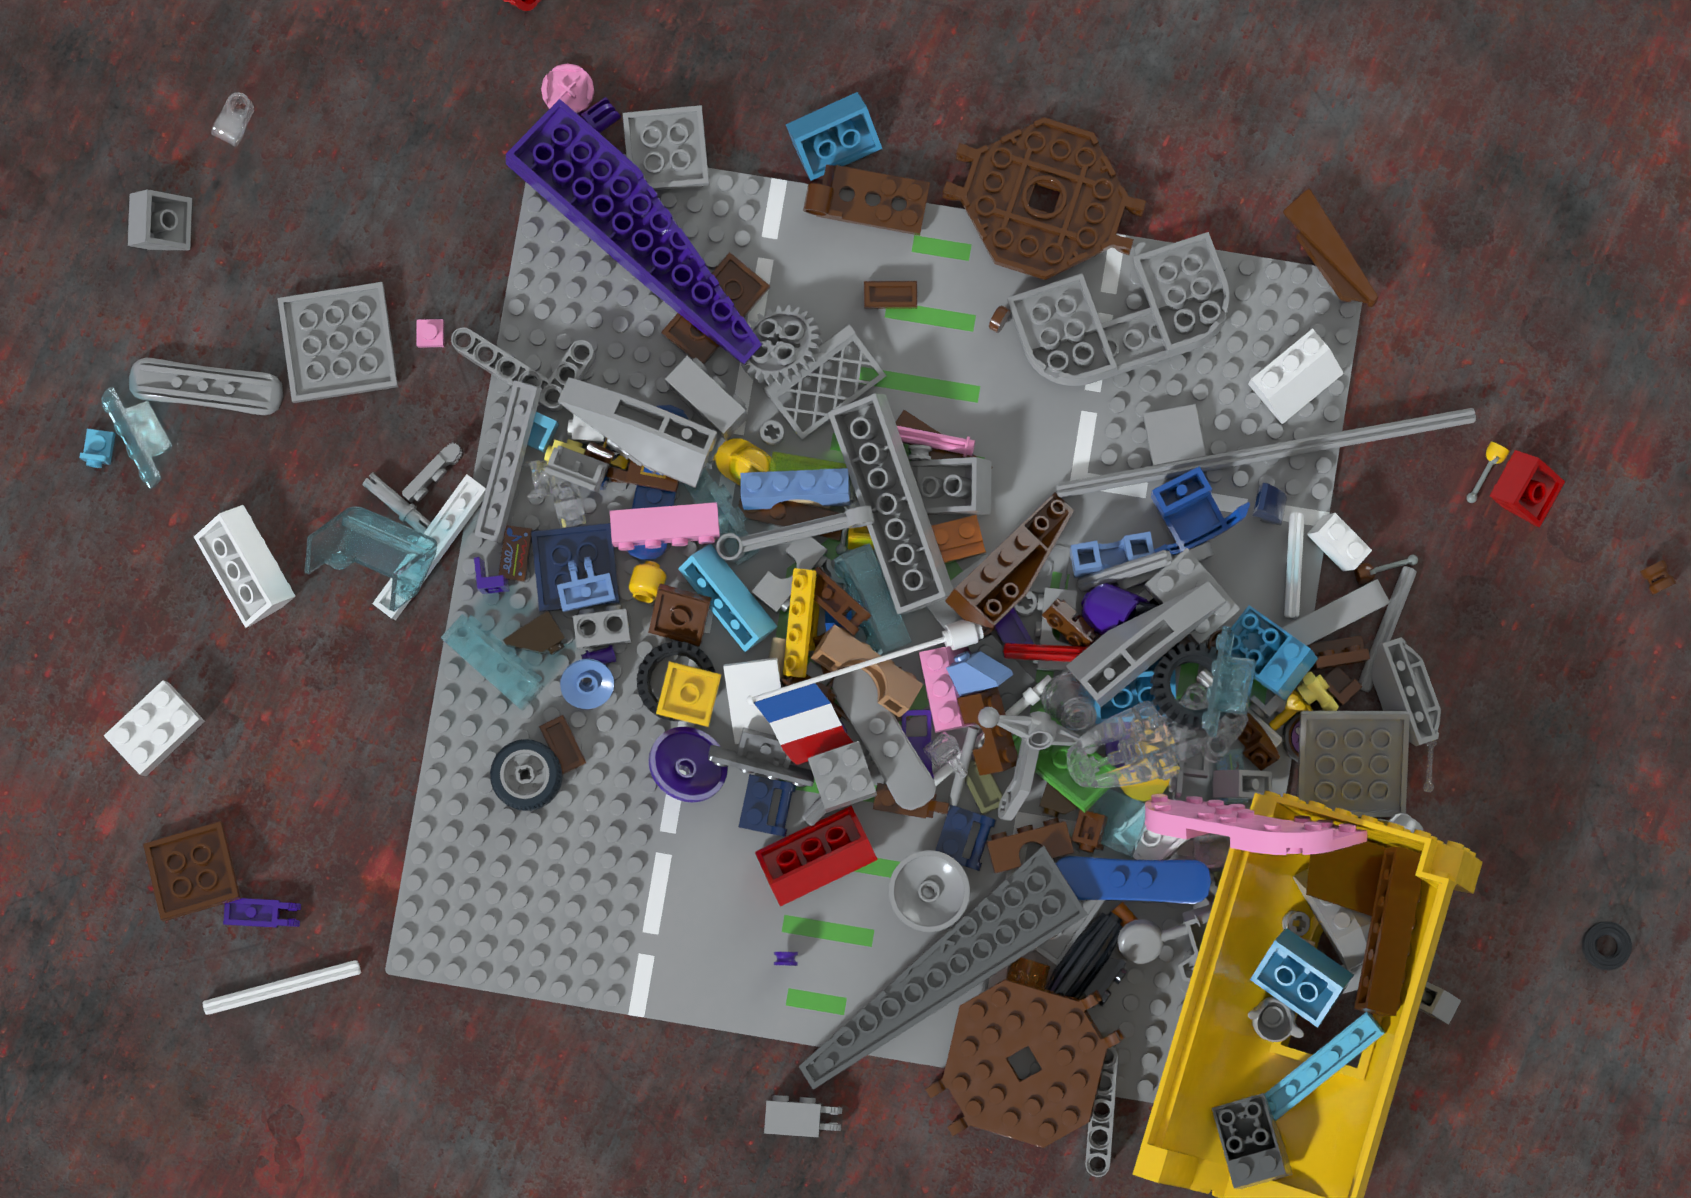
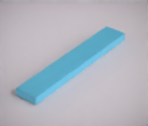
M1365 1012L1265 1093L1275 1121L1386 1033L1371 1013Z

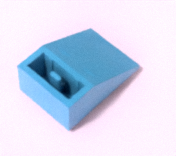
M1250 605L1216 646L1219 651L1284 701L1318 660L1317 656L1308 646Z

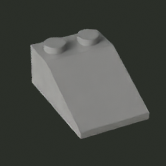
M978 457L909 461L927 515L991 514L992 461Z

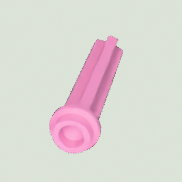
M897 426L901 440L904 443L926 445L935 449L964 454L963 457L965 458L967 455H973L975 440H971L969 436H967V439Z

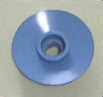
M582 659L570 664L565 669L560 680V688L563 697L571 705L581 709H592L601 706L610 698L614 689V678L610 669L602 662L594 659ZM589 677L591 678V681L589 683L582 682V679Z

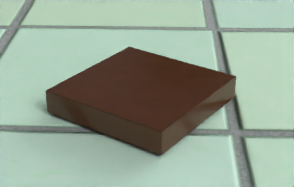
M660 583L648 633L700 647L712 597Z

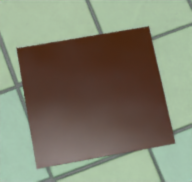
M1367 841L1330 852L1310 854L1306 895L1372 916L1384 850L1387 847Z

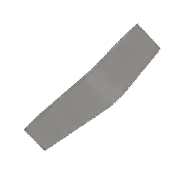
M458 328L451 336L452 345L459 354L509 386L513 387L514 380L526 382L529 378L537 379V386L542 388L538 404L552 412H558L564 408L558 402L556 404H549L547 402V396L550 393L557 392L561 395L566 382L561 380L562 373L566 370H572L575 372L574 379L582 381L595 360L594 349L588 341H575L551 377L547 379L468 328ZM462 336L471 337V343L467 347L458 346V341ZM580 348H587L590 352L589 356L584 360L576 358V352ZM484 350L493 351V357L490 361L484 362L480 360V355ZM507 364L516 366L515 372L510 376L502 374V369Z
M1116 1045L1108 1048L1113 1052L1114 1056L1111 1060L1104 1061L1102 1075L1108 1076L1112 1083L1107 1088L1099 1086L1094 1102V1107L1096 1104L1103 1102L1109 1106L1110 1110L1108 1113L1101 1115L1093 1107L1092 1119L1088 1123L1085 1165L1088 1173L1095 1177L1104 1176L1110 1168L1118 1065V1048ZM1099 1129L1104 1130L1108 1135L1106 1140L1101 1142L1096 1141L1092 1136L1093 1132ZM1099 1156L1105 1160L1106 1164L1102 1168H1094L1090 1163L1091 1159Z

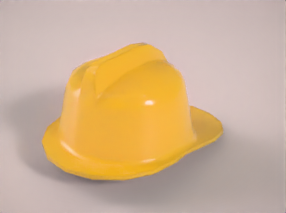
M741 438L725 441L718 448L715 455L719 472L739 486H741L740 473L776 471L773 459L765 451Z

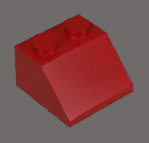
M1515 450L1499 480L1494 485L1490 497L1504 509L1540 528L1565 481L1540 458Z

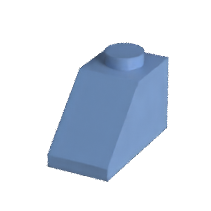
M968 651L960 653L954 657L955 662L946 667L959 696L999 686L1013 675L1011 669L981 651L969 654Z

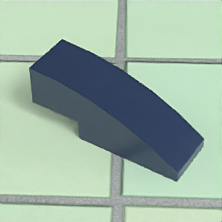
M1263 483L1257 491L1253 516L1261 517V522L1282 525L1287 501L1286 494L1273 485Z

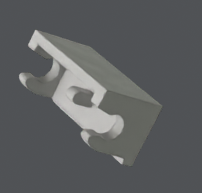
M558 445L557 448L554 447L544 472L599 492L609 464Z

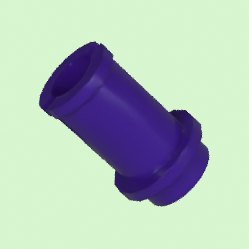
M612 645L592 652L586 650V653L581 655L582 659H594L603 664L617 662Z

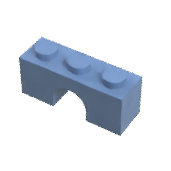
M1150 531L1126 535L1122 540L1108 544H1098L1097 541H1091L1070 546L1074 578L1154 553Z

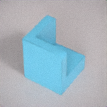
M536 412L527 445L546 453L547 447L550 445L559 427L558 422Z

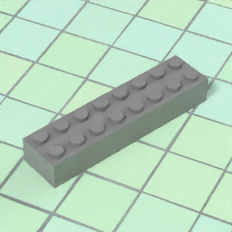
M875 393L828 412L860 507L871 506L874 523L867 525L897 614H908L946 600L954 589L886 395Z

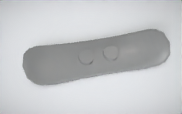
M146 357L137 360L132 365L129 375V389L134 397L141 400L200 405L250 414L270 415L279 409L283 399V387L280 380L276 376L264 372L206 367Z
M862 669L836 676L832 686L834 694L837 695L836 700L869 751L896 803L908 810L924 806L935 795V781L914 750L894 714L877 703L878 691L871 676Z

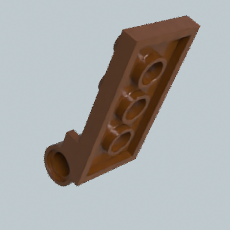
M826 165L823 183L808 184L803 211L816 215V217L920 236L930 182L838 165ZM845 188L852 189L855 193L854 198L851 201H843L839 196L841 190ZM870 193H876L880 196L881 201L876 206H870L865 201L866 196ZM895 198H903L907 206L902 211H896L892 208V201Z

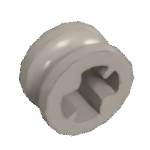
M770 420L761 426L760 435L763 442L771 446L781 443L784 438V428L778 421ZM773 426L774 430L779 429L780 434H776L778 438L774 440L770 436H765V432H768L767 428Z
M908 446V450L911 451V454L908 455V460H931L929 452L932 451L931 446Z
M1029 591L1025 597L1028 601H1033V605L1029 604L1030 609L1025 610L1023 606H1018V604L1014 606L1016 612L1021 616H1030L1037 609V598Z
M1289 911L1283 917L1282 927L1283 929L1288 928L1298 936H1302L1309 930L1310 919L1303 912ZM1293 920L1300 921L1299 927L1292 925Z

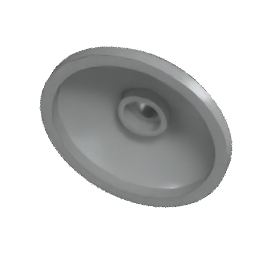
M927 850L913 853L898 864L891 876L888 892L891 907L904 924L918 931L936 932L950 927L963 915L969 902L970 886L964 869L954 858L939 851ZM927 886L934 889V894L931 897L924 895V888Z

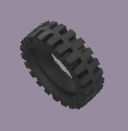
M672 641L655 647L644 657L637 673V688L642 702L654 715L669 721H681L656 714L659 701L652 693L650 684L651 675L656 665L666 657L679 655L693 660L702 670L716 672L711 660L701 649L686 642Z

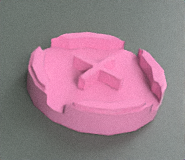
M568 63L557 65L543 79L541 91L543 100L549 109L561 99L579 115L587 110L593 101V81L589 74L578 65Z

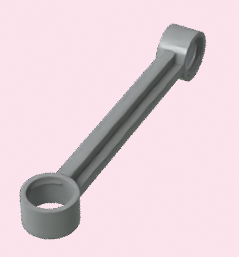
M871 506L856 507L844 513L742 537L727 533L718 539L716 550L721 558L728 561H737L748 551L846 528H858L873 524ZM729 538H735L739 541V551L732 557L726 556L723 552V544Z

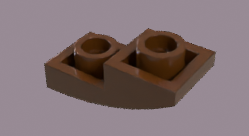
M1248 711L1229 723L1226 729L1245 746L1242 754L1260 771L1279 760V753L1272 740Z

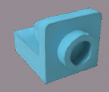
M87 429L84 452L80 453L79 456L80 459L86 462V466L102 468V464L111 465L115 433Z

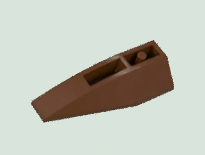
M1055 492L951 592L945 602L964 620L993 628L1027 595L1074 510L1061 497L1057 496Z

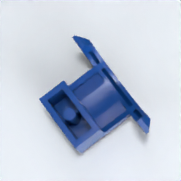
M1200 466L1153 489L1151 499L1175 541L1174 544H1164L1154 549L1155 553L1166 550L1170 551L1171 556L1183 552L1186 548L1190 550L1215 538L1246 517L1250 502L1238 507L1224 519L1211 495L1212 488Z

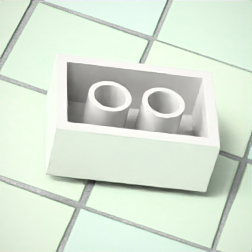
M161 681L115 724L104 737L139 775L147 776L205 721L170 683Z

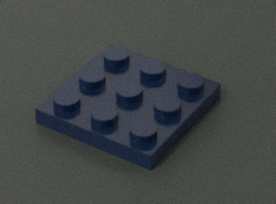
M611 523L531 532L539 612L562 610L557 585L572 582L568 561L572 560L577 565L578 580L588 578L587 570H585L584 566L585 557L591 558L595 576L610 573L616 598L614 601L592 606L620 604L615 552L611 538Z

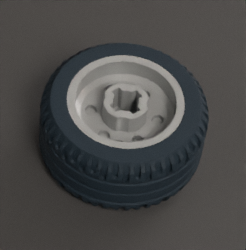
M530 739L516 740L504 746L496 754L490 769V781L497 797L506 805L522 811L537 810L549 804L558 794L563 777L561 764L555 753L543 743ZM529 771L530 779L523 780L522 772Z

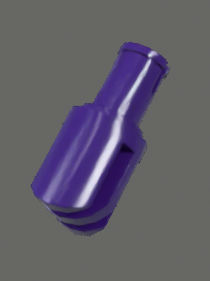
M604 97L582 113L581 118L598 133H601L621 119V115L610 104L607 97Z

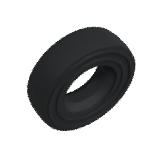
M1604 921L1592 925L1586 931L1582 940V951L1586 960L1595 968L1614 970L1624 965L1629 959L1632 951V942L1628 932L1621 925ZM1604 935L1612 936L1617 942L1616 952L1608 957L1601 955L1597 950V941Z

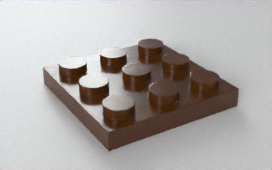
M221 821L143 844L160 920L163 922L241 899L224 825Z

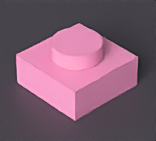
M443 319L417 320L418 348L444 347Z

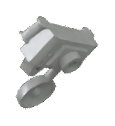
M1213 904L1182 913L1185 924L1162 931L1157 924L1145 919L1133 920L1127 923L1120 930L1118 936V947L1121 954L1133 963H1149L1161 954L1164 941L1189 934L1194 954L1180 962L1178 966L1183 981H1190Z

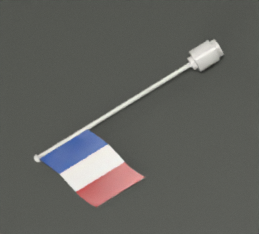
M964 619L945 625V631H942L941 638L754 697L749 695L747 703L749 705L755 704L767 719L783 751L796 765L808 762L810 757L854 743L843 729L832 704L816 685V682L943 642L946 647L950 646L952 650H957L978 643L979 639L984 638L981 625Z

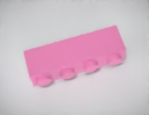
M717 502L610 511L613 547H618V550L621 551L633 550L636 545H645V548L648 549L660 548L662 543H672V546L677 547L686 546L688 541H699V544H713L715 539L720 538Z

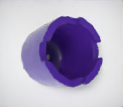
M1109 583L1099 584L1083 597L1081 603L1082 617L1091 628L1095 629V633L1102 636L1107 631L1133 619L1138 601L1149 603V601Z

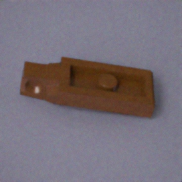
M877 783V796L874 799L873 810L924 819L933 818L934 812L948 814L949 803L936 801L937 794L924 806L908 810L896 803L887 784Z

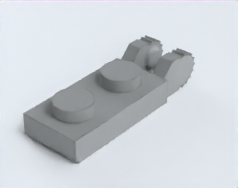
M449 443L402 491V495L410 503H413L415 500L419 502L429 491L427 487L433 481L437 483L444 477L447 472L445 468L448 465H456L459 462L458 460L463 457L461 447L456 443Z

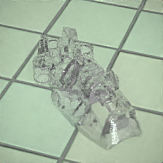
M1194 683L1187 688L1179 703L1193 710L1208 708L1215 702L1218 688ZM1195 693L1199 695L1201 703L1191 701L1189 694ZM1235 693L1237 698L1230 710L1234 711L1236 719H1229L1225 715L1216 723L1218 731L1209 733L1207 737L1195 738L1176 745L1175 742L1195 736L1197 734L1195 729L1188 730V726L1179 728L1176 727L1177 725L1168 727L1171 724L1166 721L1168 716L1165 713L1161 716L1152 701H1144L1133 708L1108 718L1079 738L1067 750V767L1071 777L1082 787H1121L1157 778L1168 780L1179 775V772L1182 771L1179 764L1181 760L1202 753V756L1208 762L1217 763L1221 761L1230 750L1231 744L1237 740L1244 730L1249 719L1239 695ZM1119 740L1118 750L1108 753V756L1096 760L1094 756L1088 757L1086 754V749ZM1210 743L1219 744L1222 752L1216 753L1212 751ZM1124 764L1123 767L1095 776V773L1100 771L1099 767Z

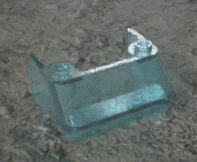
M349 507L307 537L305 573H312L324 563L334 569H344L356 562L392 578L390 610L395 612L418 594L436 556L437 541L428 535L365 508Z

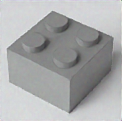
M859 741L808 758L826 813L877 796Z

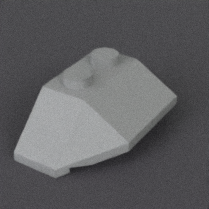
M1400 637L1379 644L1371 678L1383 711H1409V742L1419 746L1438 739L1439 733L1437 731L1440 724L1441 709L1423 659L1410 646L1405 644L1406 641Z
M1308 868L1294 875L1293 879L1344 967L1349 971L1363 963L1372 916L1306 895Z

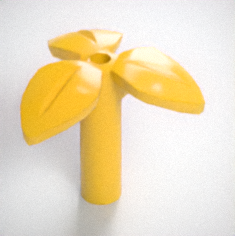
M1294 689L1286 701L1285 709L1271 720L1269 725L1276 731L1298 711H1313L1311 705L1303 700L1302 695Z

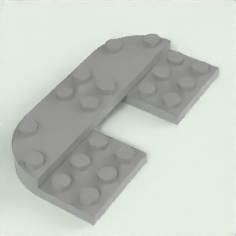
M1209 232L1133 256V262L1150 308L1104 323L1100 322L1083 273L1008 297L1007 303L1029 363L1040 375L1052 382L1067 386H1081L1192 351L1211 341L1221 330L1226 320L1229 307V287Z

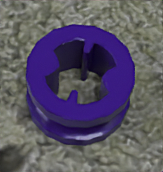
M774 952V955L777 957L774 965L798 966V962L795 961L798 952Z

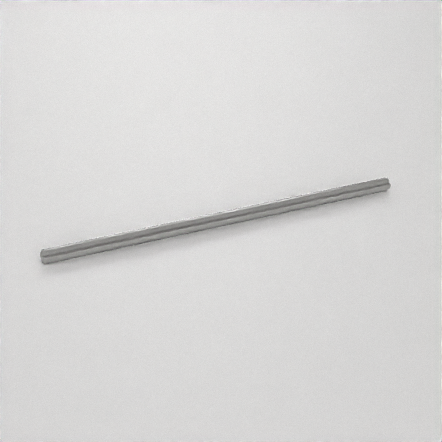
M1473 408L1061 482L1056 484L1057 496L1063 498L1179 477L1199 466L1203 472L1470 424L1476 421V414Z

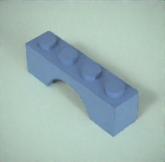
M848 468L740 473L741 501L744 510L771 509L775 504L787 500H810L824 507L851 505Z

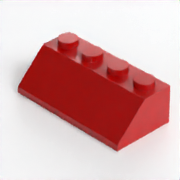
M852 805L816 822L813 826H807L755 851L780 907L878 860Z

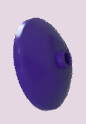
M676 727L662 733L651 747L649 753L651 775L659 788L677 800L684 802L705 801L718 793L727 778L728 766L721 767L708 760L710 746H721L709 734L696 728ZM679 770H684L686 775L682 774Z

